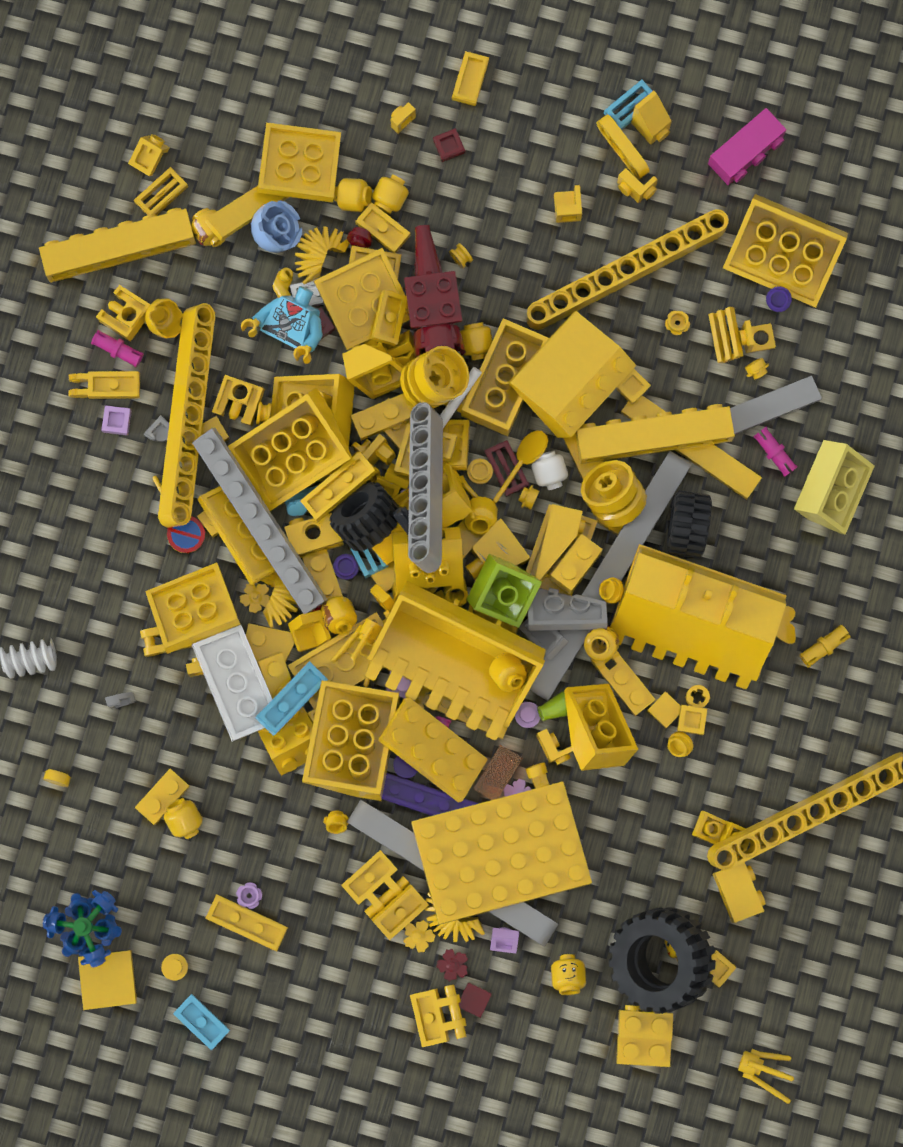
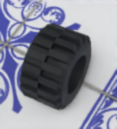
M364 483L332 510L329 520L331 522L330 526L350 549L365 551L367 548L370 549L381 543L395 529L398 521L393 516V513L399 508V505L379 483Z
M678 490L673 500L668 527V554L697 559L702 557L706 548L711 521L712 500L710 495Z

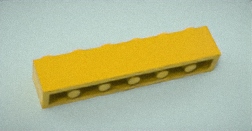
M173 208L168 210L167 214L160 216L151 214L143 217L141 221H124L119 223L118 227L110 229L107 227L98 228L92 234H75L70 236L69 240L61 242L58 240L49 241L44 244L45 246L39 247L46 277L51 283L195 245L196 241L187 209Z
M714 404L708 406L707 410L697 411V408H688L682 410L681 414L672 415V412L658 413L657 417L648 419L645 415L632 417L631 421L628 422L614 419L607 421L606 425L596 426L595 423L583 424L581 429L576 431L580 464L732 442L735 435L730 406L723 407L722 404Z

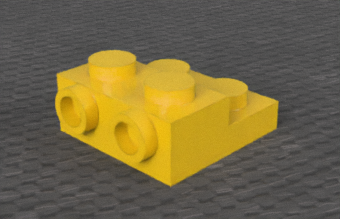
M625 1005V1010H619L616 1064L670 1067L673 1013L655 1014L653 1011H641L640 1006Z

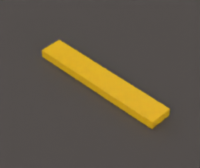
M642 395L633 405L628 401L621 414L630 420L632 417L645 415L648 419L657 417L658 413L666 411ZM714 444L675 450L746 500L762 479V477Z

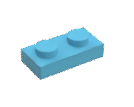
M193 994L173 1013L210 1050H213L230 1031Z

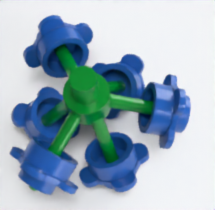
M94 890L92 892L95 896L94 899H87L81 897L79 893H75L70 898V905L65 908V914L68 917H72L75 922H67L65 914L58 912V907L53 906L51 912L44 916L43 928L47 930L48 938H53L54 934H61L60 939L63 941L62 954L69 957L72 954H78L85 958L80 962L81 965L90 964L91 967H97L106 961V956L111 954L110 950H104L103 945L109 946L111 941L115 937H119L122 932L121 927L117 926L115 922V916L109 914L111 910L115 913L118 911V908L114 905L116 900L106 891L99 893ZM99 912L106 915L105 919H100L95 926L93 925L92 920ZM65 927L73 928V931L63 932ZM94 931L95 936L101 940L102 944L93 945L89 934Z

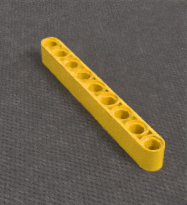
M719 209L712 210L533 302L527 309V324L534 330L544 329L571 315L574 311H578L720 238L725 233L729 219L727 214ZM718 220L722 223V227L714 228L710 225V221ZM695 231L700 235V238L693 240L689 238L687 233ZM671 242L676 244L678 249L676 251H669L665 245ZM645 254H652L656 261L648 263L643 259V256ZM625 265L631 266L634 272L632 274H625L621 271V267ZM608 277L612 283L608 286H603L599 283L598 279ZM584 288L588 290L589 295L587 297H580L576 294V291ZM556 300H563L567 303V307L558 309L554 306V302ZM540 311L545 317L537 321L531 317V314Z
M206 303L186 309L182 316L158 519L166 528L187 524L192 514L199 456L192 442L201 436L215 323L214 309Z
M903 752L896 753L713 845L707 853L708 862L721 870L732 869L902 783ZM882 770H885L887 773L886 780L881 783L879 780V774ZM862 781L864 783V790L858 794L856 792V785ZM839 792L841 794V802L835 806L833 797ZM817 804L819 808L818 814L812 817L810 815V808ZM794 815L796 823L793 828L789 829L787 827V820L790 816ZM771 827L773 835L769 840H765L764 831ZM744 839H748L750 847L747 851L742 852L741 843ZM725 850L727 858L723 863L719 864L717 856L719 852Z

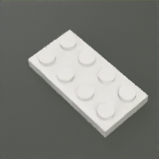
M236 626L192 644L231 741L233 742L264 729L265 727L255 717L272 700V697L242 626Z

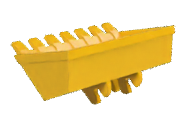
M639 544L623 588V595L618 602L610 627L618 634L619 645L622 644L625 636L634 638L631 649L641 653L646 643L654 645L655 649L652 654L654 658L663 660L668 650L677 653L673 661L674 665L684 667L687 659L691 658L697 660L694 668L695 672L704 675L709 665L718 668L715 679L726 682L731 672L739 675L736 686L747 689L751 680L757 681L762 666L774 644L786 607L785 599L787 595Z
M407 581L367 657V660L371 661L365 673V677L375 681L381 668L384 667L391 671L385 687L395 691L401 678L404 677L412 681L405 697L415 701L421 688L424 687L432 691L425 704L427 708L435 711L442 697H445L452 701L445 714L446 717L455 721L462 707H465L472 711L467 720L466 727L475 731L482 717H485L492 721L486 737L497 740L502 727H509L545 662L546 649L500 627L502 624L501 620L497 619L494 624L459 607L460 600L457 598L451 603ZM511 653L517 656L528 671L526 682L515 691L505 692L499 689L489 674V668L493 659L500 654Z

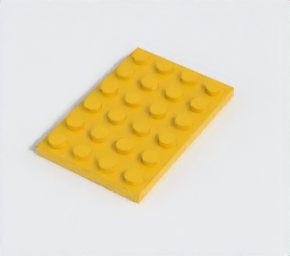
M564 782L411 821L438 925L592 884Z

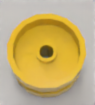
M605 461L595 466L587 473L581 485L583 500L591 509L595 518L604 526L619 527L628 524L641 514L646 505L647 495L644 487L637 479L632 468L622 461Z

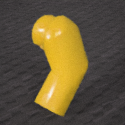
M283 268L276 275L273 290L277 297L291 296L288 290L293 280V271L290 268Z

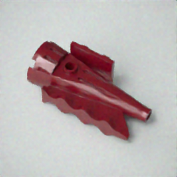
M430 226L415 227V276L404 278L411 329L421 328L414 333V356L416 358L438 346H448L457 352L460 351L462 356L466 353L460 328L458 325L453 324L462 322L455 271H442Z

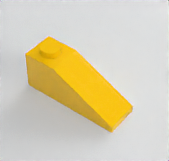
M552 504L536 578L542 581L576 541L577 534H583L586 519L581 518L583 511Z

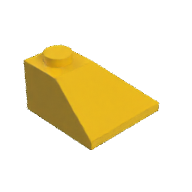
M366 344L355 346L342 354L347 380L371 399L401 387L400 377L404 366L391 355Z

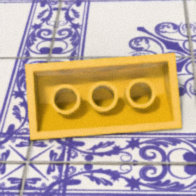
M449 463L443 466L442 528H447L456 521L466 518L472 512L469 497ZM409 488L393 498L399 507L405 506L408 510ZM398 522L395 529L392 530V532L404 531ZM392 532L381 543L372 547L386 565L394 561Z

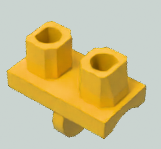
M381 434L373 442L366 439L362 445L357 442L351 445L356 451L353 456L360 451L373 467L379 459L386 465H389L396 458L395 452ZM376 467L374 469L378 473L370 478L368 482H375L377 475L381 474Z

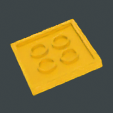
M266 122L257 193L333 202L341 132Z
M383 248L313 281L346 350L371 339L381 292L384 289L405 295ZM408 303L406 305L402 323L410 320Z
M218 563L145 591L167 654L240 625Z

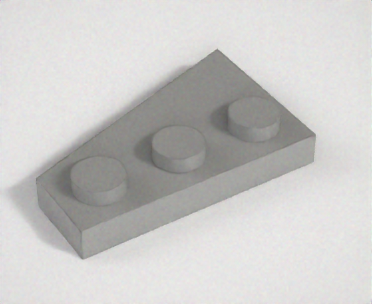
M539 588L528 609L529 631L607 629V607L605 601L577 594L569 596L561 594L559 590L549 588V590Z

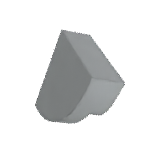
M160 415L145 431L144 436L152 441L167 442L169 422Z
M133 692L105 697L107 706L112 710L133 704L136 701Z

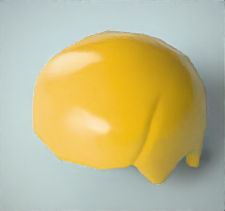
M156 299L146 311L145 322L149 331L161 338H175L181 333L183 313L178 308L176 302L171 299Z

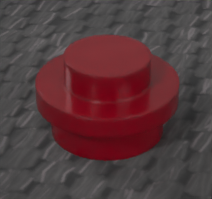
M354 227L347 235V240L351 246L363 248L371 246V233L364 228Z

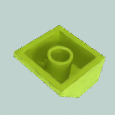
M489 554L466 600L474 610L519 628L542 581L516 565Z

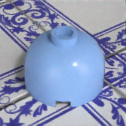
M271 201L264 204L255 212L251 222V233L254 241L262 249L274 253L283 252L295 247L302 236V227L299 228L298 224L300 217L295 209L285 201Z

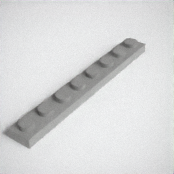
M211 428L192 443L303 614L310 613L327 601L326 596L217 429Z

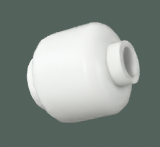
M555 451L543 453L538 460L532 463V470L537 485L547 486L548 490L563 486L561 481L568 477L564 458L561 454H556Z

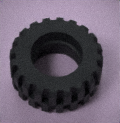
M660 907L641 912L623 922L622 928L618 929L613 936L616 942L610 944L609 952L613 953L612 958L608 959L609 967H613L614 971L611 977L613 982H618L620 994L622 996L627 995L629 997L627 1001L633 1006L640 1004L639 1008L642 1011H653L655 1014H663L688 1006L704 995L707 991L706 986L711 984L714 976L710 974V971L714 970L716 966V961L712 960L711 954L715 953L714 946H709L707 939L710 936L708 932H702L700 929L702 924L697 919L690 920L689 913L685 911L678 912L676 908L672 907L664 909ZM652 936H658L666 940L673 947L677 955L678 973L672 984H666L657 979L648 967L646 949Z

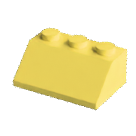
M823 440L794 510L812 522L846 535L874 465L848 444Z

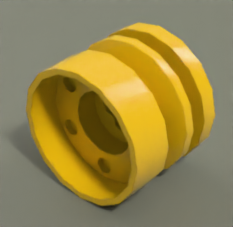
M448 346L435 347L406 363L400 377L401 389L406 399L413 406L425 402L434 409L464 393L469 382L468 366L464 358L456 350Z

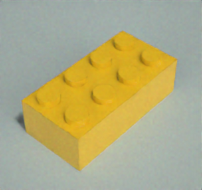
M503 318L480 368L482 373L472 386L462 407L461 417L508 437L524 402L508 382L549 338Z

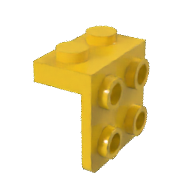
M304 706L276 735L273 736L266 728L258 731L281 776L306 763L313 724Z

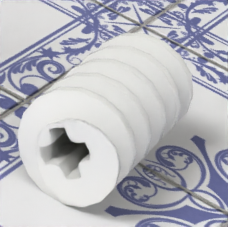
M52 638L50 646H47L43 639L40 640L39 648L31 641L29 650H26L23 643H20L18 652H16L13 645H10L9 653L7 654L0 647L2 669L10 679L15 677L16 672L20 677H23L26 669L30 675L35 674L36 667L40 673L46 671V665L50 671H55L57 657Z

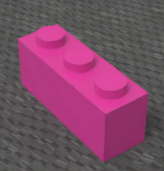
M765 108L710 156L708 165L727 185L734 180L737 183L748 173L746 170L752 164L756 167L766 158L765 153L771 148L776 150L785 141L783 137L787 129Z

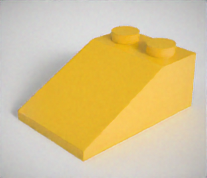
M598 684L566 687L564 693L571 747L581 771L624 766L637 752L638 747L610 685Z

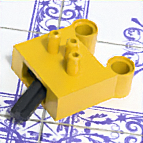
M405 506L397 508L393 516L404 531L392 532L395 582L392 585L394 604L406 582L409 581L421 588L443 587L447 601L453 603L454 599L457 598L460 600L458 606L464 605L467 602L468 591L463 577L460 527L442 528L441 565L436 571L426 573L414 564L408 556L409 510ZM454 589H460L458 592H451Z

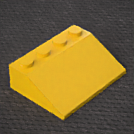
M755 194L723 269L770 289L777 286L785 287L791 293L792 298L816 308L847 240L848 233Z
M574 311L508 383L557 438H569L574 435L636 367V364L619 345L581 314Z
M341 374L274 377L270 418L317 388L330 407L349 449L355 385ZM341 466L334 469L333 471H331L330 473H328L327 475H325L317 481L323 482Z
M317 388L228 446L269 511L352 458L333 413Z
M322 680L302 783L354 797L381 801L391 750L379 742L378 739L399 708V693Z

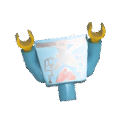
M299 286L295 298L292 296L277 297L253 316V320L245 319L241 323L242 331H245L247 327H253L248 332L249 337H255L257 327L259 326L261 327L260 331L295 348L293 355L296 361L299 360L300 356L304 355V363H310V352L315 350L323 337L321 319L319 318L320 311L309 305L314 292Z

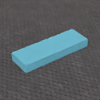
M309 661L255 718L273 736L276 735L320 689L321 681H327L328 679Z

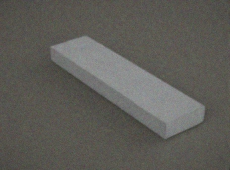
M809 376L730 408L734 435L821 401L822 398L813 377Z

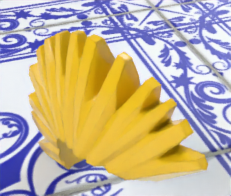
M324 226L322 235L318 228H314V232L309 230V235L307 233L304 234L306 239L300 238L302 243H298L297 247L306 253H295V256L304 260L295 262V265L301 266L296 268V271L303 270V272L297 274L298 277L307 276L302 282L304 285L320 277L328 249L334 252H346L350 242L346 239L340 243L343 235L342 231L337 234L338 229L335 228L329 236L328 227Z
M276 572L261 580L268 586L274 587L270 600L263 610L270 628L273 627V620L278 625H282L281 619L286 623L285 617L292 618L288 611H298L292 605L297 603Z
M426 898V902L433 904L431 898ZM434 906L426 907L425 911L435 912ZM436 914L426 917L427 921H433L429 924L430 927L438 925ZM469 917L441 924L433 930L434 932L440 930L438 933L439 937L445 933L443 939H447L451 931H453V942L458 941L459 931L466 942L469 941L468 935L472 940L475 939L473 929L481 935L485 934L478 917Z

